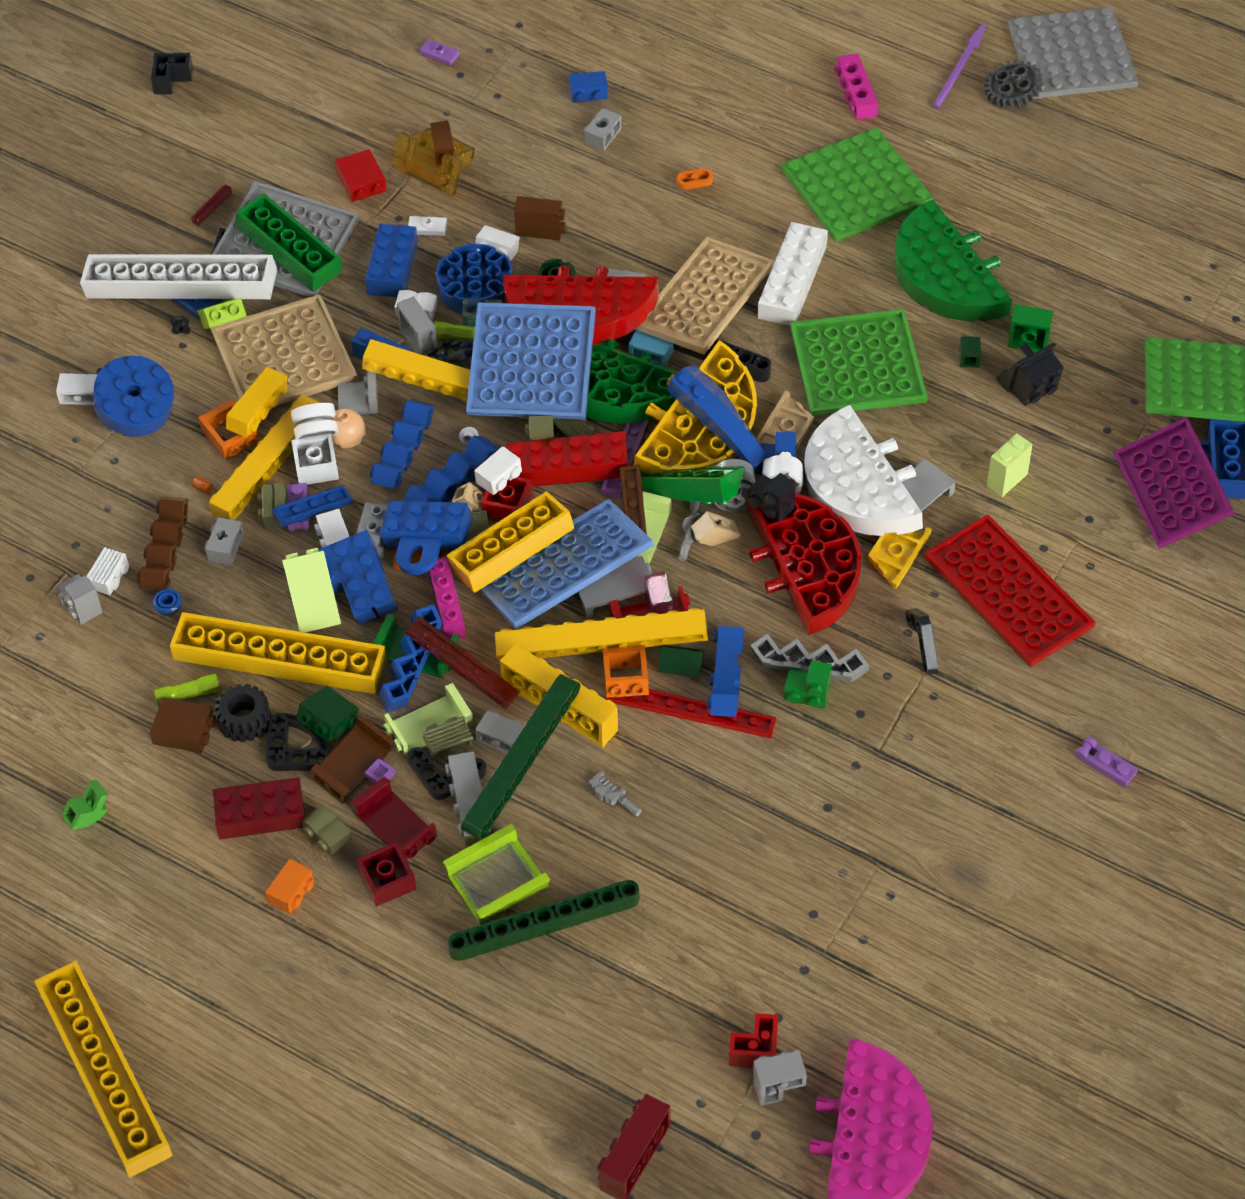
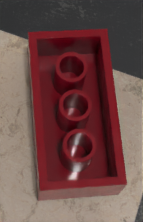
M300 777L213 789L215 825L219 840L303 828L302 820L305 818Z
M645 1093L642 1100L638 1099L632 1110L634 1112L630 1119L627 1118L621 1127L622 1133L619 1138L615 1137L609 1147L610 1153L607 1158L603 1157L597 1167V1170H599L600 1190L616 1199H627L671 1126V1106Z

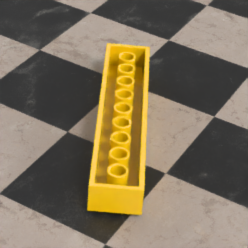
M185 612L181 614L170 644L173 660L370 694H377L387 662L385 646Z
M77 961L34 980L39 995L129 1178L172 1157L169 1144Z

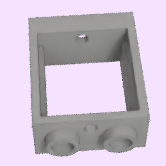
M413 296L396 303L399 328L415 352L425 356L427 351L437 347L436 329Z

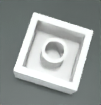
M331 434L292 440L299 484L307 483L308 485L339 479Z

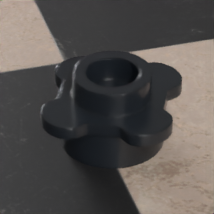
M184 316L171 318L170 323L173 327L171 330L173 334L190 333L191 329L188 327V318Z

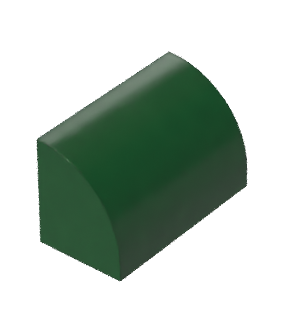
M662 645L660 648L658 672L700 677L704 650Z

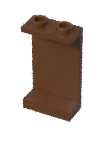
M360 716L356 726L320 765L316 763L312 767L309 778L343 804L366 779L365 772L378 758L383 760L390 753L394 741L386 732L378 730L371 720Z

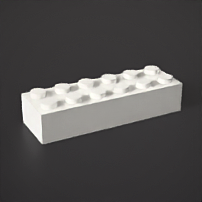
M791 222L758 302V319L790 326V322H797L827 247L828 230Z

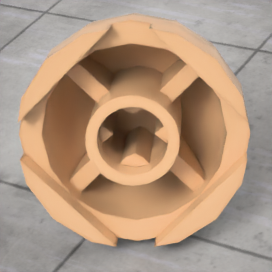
M347 408L335 411L336 415L331 420L337 422L339 432L337 435L332 436L333 445H340V448H352L360 444L366 434L364 420L360 414Z

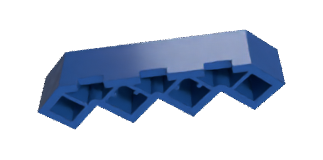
M414 399L407 400L402 407L403 419L396 421L392 426V441L385 442L382 446V461L375 463L371 468V483L392 489L400 487L403 481L401 478L402 472L408 471L413 461V450L418 451L423 441V430H428L431 424L435 405Z
M473 436L468 441L464 453L453 452L448 457L444 469L432 468L426 476L424 485H411L406 491L403 501L448 502L454 497L456 488L466 483H471L476 479L474 470L500 448L484 436Z
M434 604L415 610L410 620L415 632L404 635L400 643L404 656L394 659L389 669L394 681L383 684L378 694L386 713L406 707L442 624Z

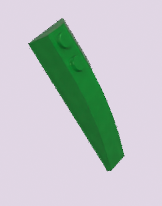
M709 466L705 470L697 471L696 467L669 474L666 472L654 474L641 472L642 489L675 500L701 502L702 505L717 502V505L729 503L730 499L737 496L745 467Z

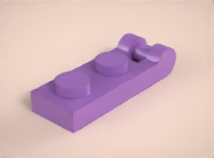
M307 483L287 485V503L308 497ZM309 518L288 525L289 532H293L295 529L310 530Z
M1087 737L1083 742V746L1075 751V756L1079 760L1123 787H1126L1137 774L1138 768L1103 748L1091 737Z

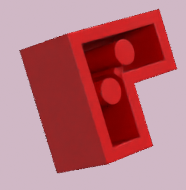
M755 1013L754 1034L731 1032L729 1066L753 1068L754 1061L762 1056H776L778 1015Z

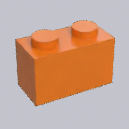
M289 859L266 890L267 903L290 915L294 908L297 909L300 906L302 897L314 885L312 870Z

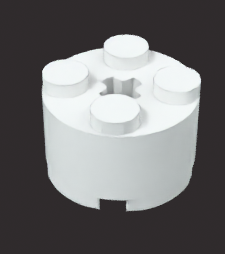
M781 452L779 455L772 456L763 461L762 476L766 475L772 480L779 473H782L796 483L795 494L801 492L803 464L800 460L791 456L789 452Z

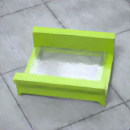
M512 823L443 861L447 877L479 925L540 890L550 889V878L546 872L541 874L518 841L517 832Z

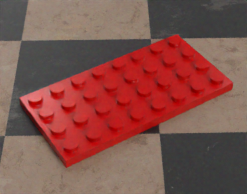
M988 514L924 553V558L1030 668L1095 627L1096 622Z

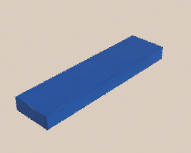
M341 485L274 507L272 512L280 525L284 527L350 505L353 499L345 487Z

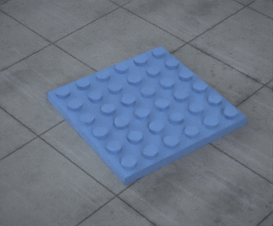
M478 303L466 407L467 415L506 417L553 415V418L586 420L596 308L594 306Z

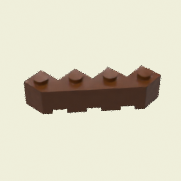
M164 496L157 502L156 512L159 513V519L154 521L150 527V536H153L152 542L144 548L143 556L146 559V565L140 568L137 574V582L140 583L139 589L162 591L169 588L171 582L169 572L174 571L177 560L176 548H180L183 537L182 525H186L188 519L189 498Z

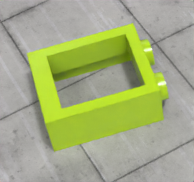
M241 298L197 310L203 329L247 316Z

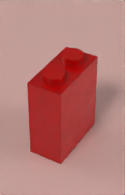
M370 149L335 160L337 174L351 202L387 191L385 177Z

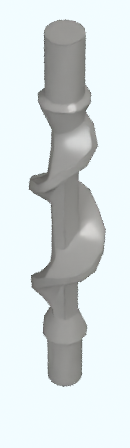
M700 502L689 503V508L692 511L691 516L685 518L682 523L683 530L686 533L678 558L682 562L686 561L691 543L695 540L692 536L691 526L696 518L702 517V514L697 511Z

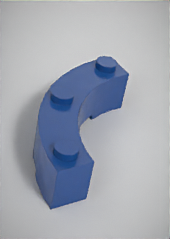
M719 625L718 630H714L713 642H717L715 673L710 674V685L713 686L712 697H707V710H711L710 715L736 717L741 677V665H737L738 653L743 652L744 627Z

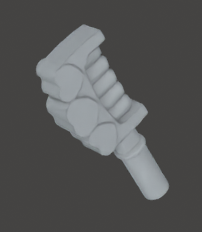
M603 771L589 780V788L600 801H605V803L612 806L619 802L621 806H624L636 817L641 814L642 810L631 802L628 797L624 796L625 789L617 788L616 785L604 777Z

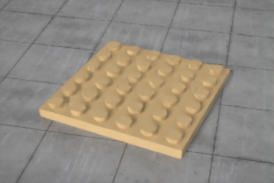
M320 294L211 327V333L239 399L266 367L287 375L288 391L279 398L276 406L297 400L302 394L310 396L338 387L340 383L358 381V375Z

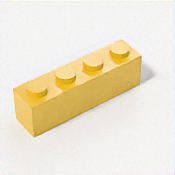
M266 367L226 415V429L246 438L252 432H255L261 420L266 419L270 409L277 405L279 398L287 393L289 387L287 375Z

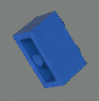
M605 71L569 74L572 103L608 99Z

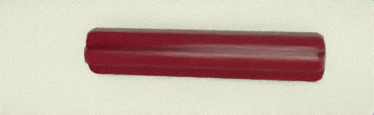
M226 184L223 185L191 217L192 222L200 225L232 193L231 187Z

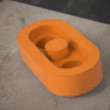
M707 168L683 171L677 175V186L683 190L706 187L713 182V172Z

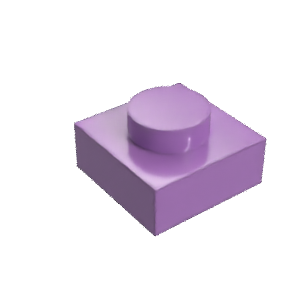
M378 758L365 772V778L373 783H376L384 776L390 780L396 774L395 768Z

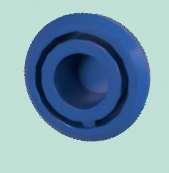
M173 589L162 590L153 599L155 610L161 615L168 617L174 616L182 605L180 593Z

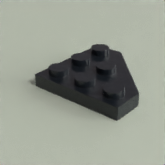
M448 338L442 342L443 345L427 351V355H425L450 363L449 361H463L472 356L473 341Z

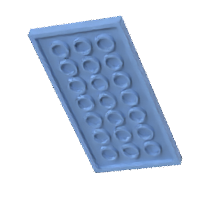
M607 499L572 520L574 525L572 531L483 587L479 592L515 629H518L654 546L652 539L610 499Z

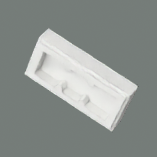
M410 216L408 226L416 227L417 235L445 236L447 218Z

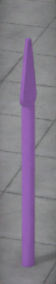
M983 23L968 39L967 48L933 104L935 110H938L973 50L979 47L986 23Z

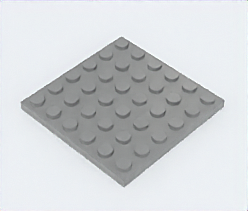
M1113 8L1008 19V27L1019 62L1024 60V64L1029 61L1031 66L1036 64V67L1040 68L1043 76L1044 86H1042V92H1038L1039 97L1033 96L1034 99L1138 87L1139 81Z
M254 181L239 207L241 209L265 193L337 255L342 251L359 220V214ZM236 214L212 255H268L236 227ZM274 260L277 268L274 286L307 297H312L319 293L321 287L312 292Z

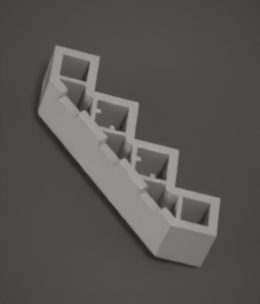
M768 633L750 645L751 651L763 668L789 672L790 668L809 671L811 660L833 664L831 679L851 683L869 671L868 663L857 648L839 660L828 644H825L809 655L798 638L781 650H779Z

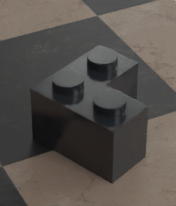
M154 53L151 74L154 94H172L174 81H192L193 65L190 53Z
M779 473L772 480L763 475L748 488L747 501L752 507L758 508L768 518L779 523L795 508L796 483L782 473Z

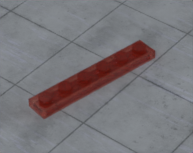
M420 616L406 630L405 634L504 709L507 710L519 695L520 691Z

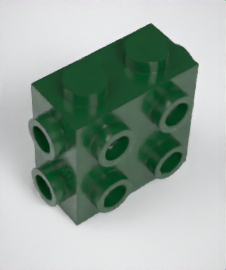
M326 686L299 704L296 719L329 742L333 738L339 737L348 728H353L356 725L359 708L335 690Z

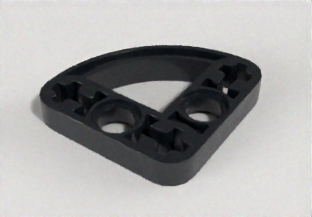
M276 713L270 717L268 725L266 754L268 767L273 771H309L316 763L320 765L329 755L327 741L296 719L297 715ZM278 722H282L280 724V731H277L276 727ZM289 727L297 728L310 735L318 748L288 749ZM277 738L283 739V743L278 746L273 745L272 742ZM275 753L279 754V759L277 763H274L276 756ZM296 756L304 758L301 763H294L292 761ZM318 757H322L320 762H317Z

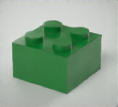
M1015 304L1007 347L1020 349L1024 343H1027L1033 352L1047 347L1054 311Z

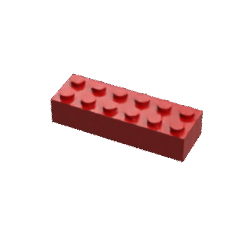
M626 431L506 443V449L520 458L522 472L518 477L532 480V487L619 479V467L629 466Z

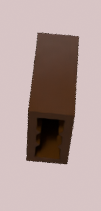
M517 196L514 207L516 236L560 241L561 234L565 233L566 222H563L565 219V209H562V201Z
M162 698L150 730L153 745L202 753L204 746H207L209 743V732L215 726L216 716L213 714L212 706Z

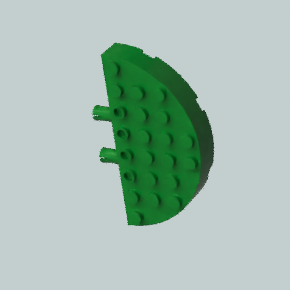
M933 199L912 211L898 231L895 246L894 264L896 276L904 291L919 305L923 304L929 307L931 312L950 319L975 321V319L986 318L987 321L1010 315L1012 298L989 271L1001 266L999 257L995 255L982 261L970 246L981 241L978 231L975 230L962 236Z
M610 338L604 344L592 346L586 417L609 423H637L655 419L645 413L651 402L666 412L670 409L676 398L667 391L669 385H666L672 374L676 375L678 372L651 363L652 355L649 352L645 355L646 351H642L639 357H635L616 350L617 342L615 340L611 341Z

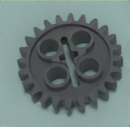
M1016 59L1013 63L1007 61V65L1000 63V68L994 67L995 72L989 71V76L985 78L986 82H984L987 99L991 100L992 104L996 103L997 107L1003 104L1004 109L1008 105H1010L1011 109L1014 108V105L1020 108L1022 103L1028 105L1027 101L1033 102V96L1039 97L1038 92H1042V86H1044L1040 68L1036 67V64L1031 66L1030 61L1024 64V60L1017 63ZM1010 74L1014 76L1017 95L1014 94Z

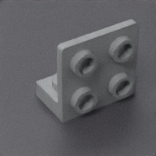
M367 371L368 376H365L364 381L338 384V410L347 408L359 414L378 413L376 373Z

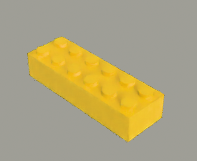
M547 491L446 555L452 573L473 593H476L572 531L574 525L570 511Z
M517 644L500 660L502 685L537 707L557 676L560 674L565 675L559 668L555 669L543 658L534 656L527 648H521ZM581 684L578 695L561 719V722L603 748L618 731V709L612 701L605 700L596 691L589 690Z

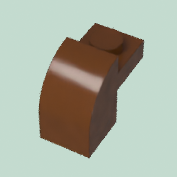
M449 121L430 123L436 166L454 164V147Z

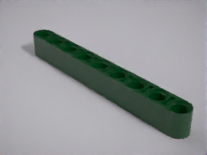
M562 674L557 676L461 824L462 831L480 840L487 835L575 700L581 687L579 682Z
M625 880L456 932L448 939L450 957L456 961H463L631 909L639 903V885L633 880ZM606 899H611L612 901H611V902H605L604 900H606ZM564 912L570 913L568 915H562V913ZM542 919H548V921H546V922H542V921H540V920H542ZM522 925L527 926L526 928H519ZM499 932L506 933L504 935H498ZM477 939H484L481 942L476 941ZM457 945L463 946L461 948H454Z

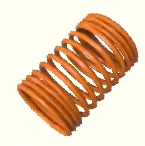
M196 476L192 481L194 487L206 494L210 493L213 489V484L201 476Z

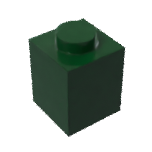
M961 336L959 347L960 367L979 368L981 338Z

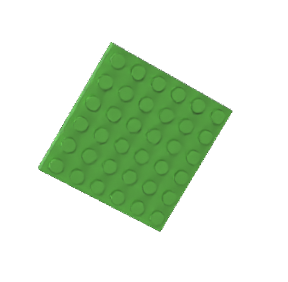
M878 127L781 164L782 172L825 229L828 230L835 242L910 213L922 204L934 199Z
M904 309L790 322V330L807 404L812 416L834 414L849 405L854 411L927 403L928 397Z
M1146 337V413L1245 422V346Z

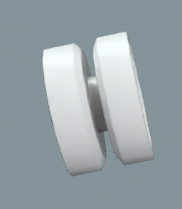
M315 403L293 409L291 411L292 423L298 425L294 428L295 440L326 434L337 435L339 432L337 422L331 420L336 415L334 404Z

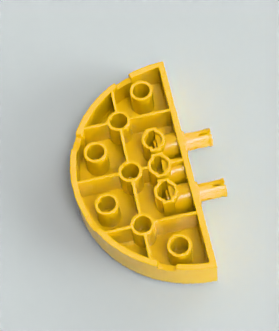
M719 340L699 369L725 392L751 430L757 408V395L753 379L747 367L738 359L739 356ZM674 374L669 377L666 385H669L670 379L675 376ZM676 399L667 412L652 402L648 406L645 413L658 420L659 424L635 455L633 465H640V470L649 474L658 472L669 474L696 467L697 471L705 470L709 466H716L724 460L734 459L737 454Z

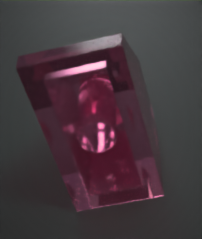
M665 571L644 576L645 602L650 613L666 614L672 611L673 601Z

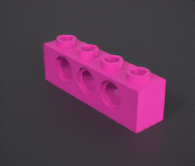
M859 54L837 57V65L834 66L836 76L839 75L840 87L844 88L846 101L849 100L850 112L854 113L856 120L877 116L878 101Z
M447 557L439 558L435 566L428 571L438 614L442 621L441 626L445 640H451L453 634H458V638L466 637L464 620Z

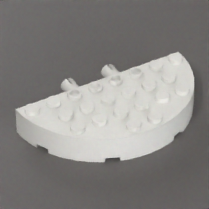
M850 405L825 419L812 434L805 451V476L810 497L831 507L835 514L839 517L842 516L854 532L884 536V533L897 532V535L923 528L922 512L902 483L907 479L916 477L914 467L909 465L895 471L884 456L889 452L898 450L894 438L876 444Z

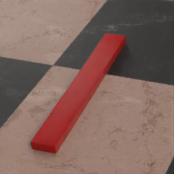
M649 689V695L606 698V700H610L615 704L770 739L772 738L777 718L742 709H737L736 717L710 715L711 710H707L706 701Z

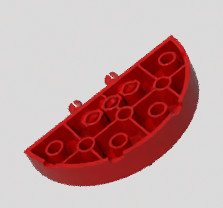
M560 266L558 268V276L504 275L503 283L506 304L594 306L596 314L593 345H597L602 340L610 338L612 341L632 332L646 321L647 315L654 310L658 301V277L608 276L609 270L605 266H603L602 272L601 266L596 269V276H569L570 268L565 266L563 271V266Z
M795 494V508L779 523L768 518L765 513L758 508L752 507L748 502V512L765 545L749 550L752 562H756L770 557L780 576L764 581L767 594L782 589L787 590L808 635L817 633L835 623L853 603L860 584L861 549L851 526L842 516L839 517L835 514L831 507L816 499L800 494Z

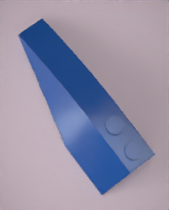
M696 365L684 367L670 379L667 391L742 460L749 462L754 470L768 458V455L725 392Z

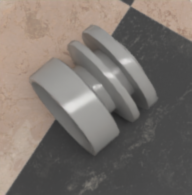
M729 459L718 463L716 466H744L745 472L737 496L730 499L727 504L717 505V502H715V505L727 512H739L748 509V488L755 483L753 466L741 459Z

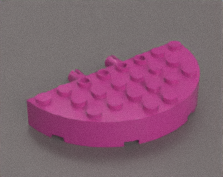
M850 1038L841 1097L835 1099L817 1096L816 1111L837 1113L838 1123L835 1140L829 1142L811 1138L809 1154L830 1156V1159H832L827 1199H905L922 1176L929 1157L933 1126L927 1097L912 1072L896 1057L875 1045Z

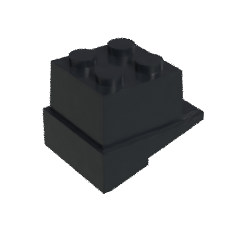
M1024 343L1020 349L1027 357L1016 362L1009 370L1005 369L997 377V380L1007 392L1012 391L1024 406L1036 403L1043 396L1051 395L1058 389L1064 367L1052 352L1056 346L1055 343L1035 353L1027 343Z

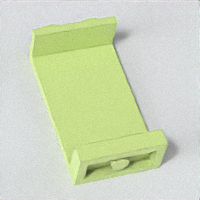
M643 491L647 535L652 539L654 546L636 557L643 556L645 563L650 564L671 512V498Z
M318 548L306 550L307 555L298 556V552L285 555L286 560H282L299 632L304 633L341 624L324 551H319Z
M453 683L445 686L446 696L394 721L388 713L384 715V730L388 735H392L396 750L398 752L401 751L405 758L408 757V752L412 748H427L423 739V731L432 724L439 726L444 724L447 719L456 716L457 718L464 717L468 728L474 725L473 714Z

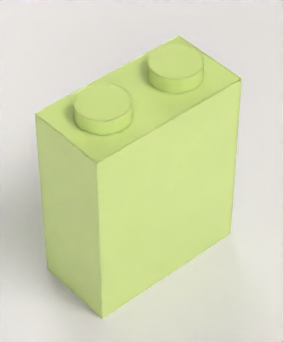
M1016 433L996 451L990 459L987 487L1003 497L1028 474L1033 444Z

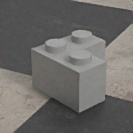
M77 574L57 585L60 593L57 597L63 606L67 605V610L72 619L76 618L81 625L103 613L96 588L86 575L81 577Z
M799 1050L784 1051L780 1055L772 1057L762 1056L754 1061L753 1084L760 1106L783 1101V1091L806 1086L807 1074Z

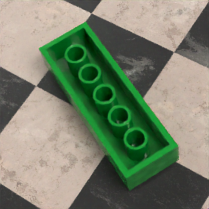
M265 193L235 212L236 227L268 255H272L275 261L312 292L341 273V257Z

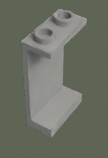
M924 459L914 468L916 477L902 482L921 512L942 494L950 497L955 492V480L927 459Z
M643 556L629 560L575 593L586 620L594 618L593 608L609 604V601L617 599L620 601L647 592L650 593L652 600L656 599V591L659 590L658 583L655 578L652 579L650 564L645 563Z

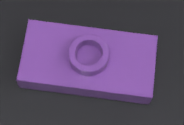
M430 39L419 50L420 55L451 66L459 57V50Z

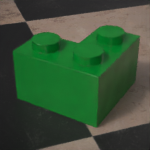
M811 660L809 671L790 668L784 687V700L791 703L809 705L813 708L825 709L831 688L833 664Z

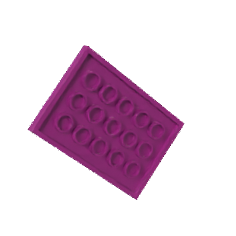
M1187 417L1113 452L1159 549L1235 514Z

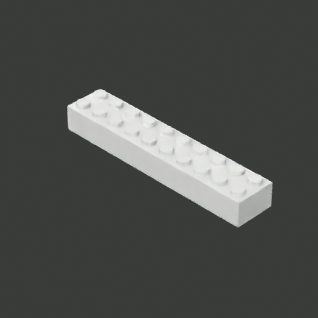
M88 254L80 284L86 298L271 299L277 268L272 255Z

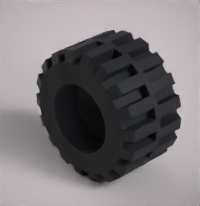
M237 684V687H229L227 692L223 691L221 697L217 698L215 714L219 729L226 738L231 737L232 741L235 742L237 740L245 742L248 739L253 741L254 737L257 736L259 738L262 736V732L268 730L271 717L269 703L265 693L262 690L259 691L258 687H251L250 684H245V686ZM241 710L252 711L246 716H234L235 713Z

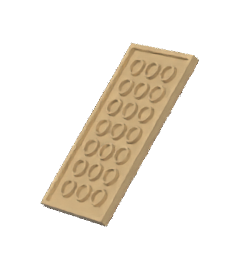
M706 237L661 291L654 310L647 315L646 321L635 330L705 354L774 266V260Z

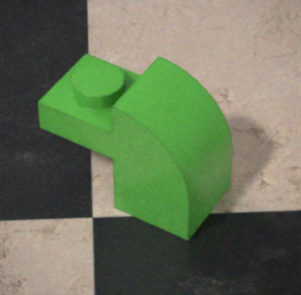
M98 780L90 781L83 797L68 799L61 816L72 830L88 827L100 820L107 812L108 808L104 803L108 793Z

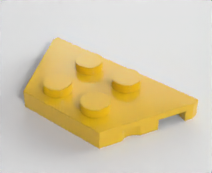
M925 528V531L916 530L897 535V532L884 533V536L879 537L868 554V561L894 589H897L931 535L932 529Z

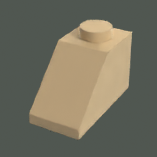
M708 511L691 526L695 539L699 543L709 546L718 545L741 536L734 520Z

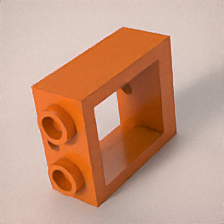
M233 399L198 417L201 431L225 460L259 442L257 429L247 438L238 434L225 442L215 431L216 428L226 424V415L236 404Z
M645 646L603 648L606 698L649 695ZM641 667L642 676L614 678L610 676V669Z

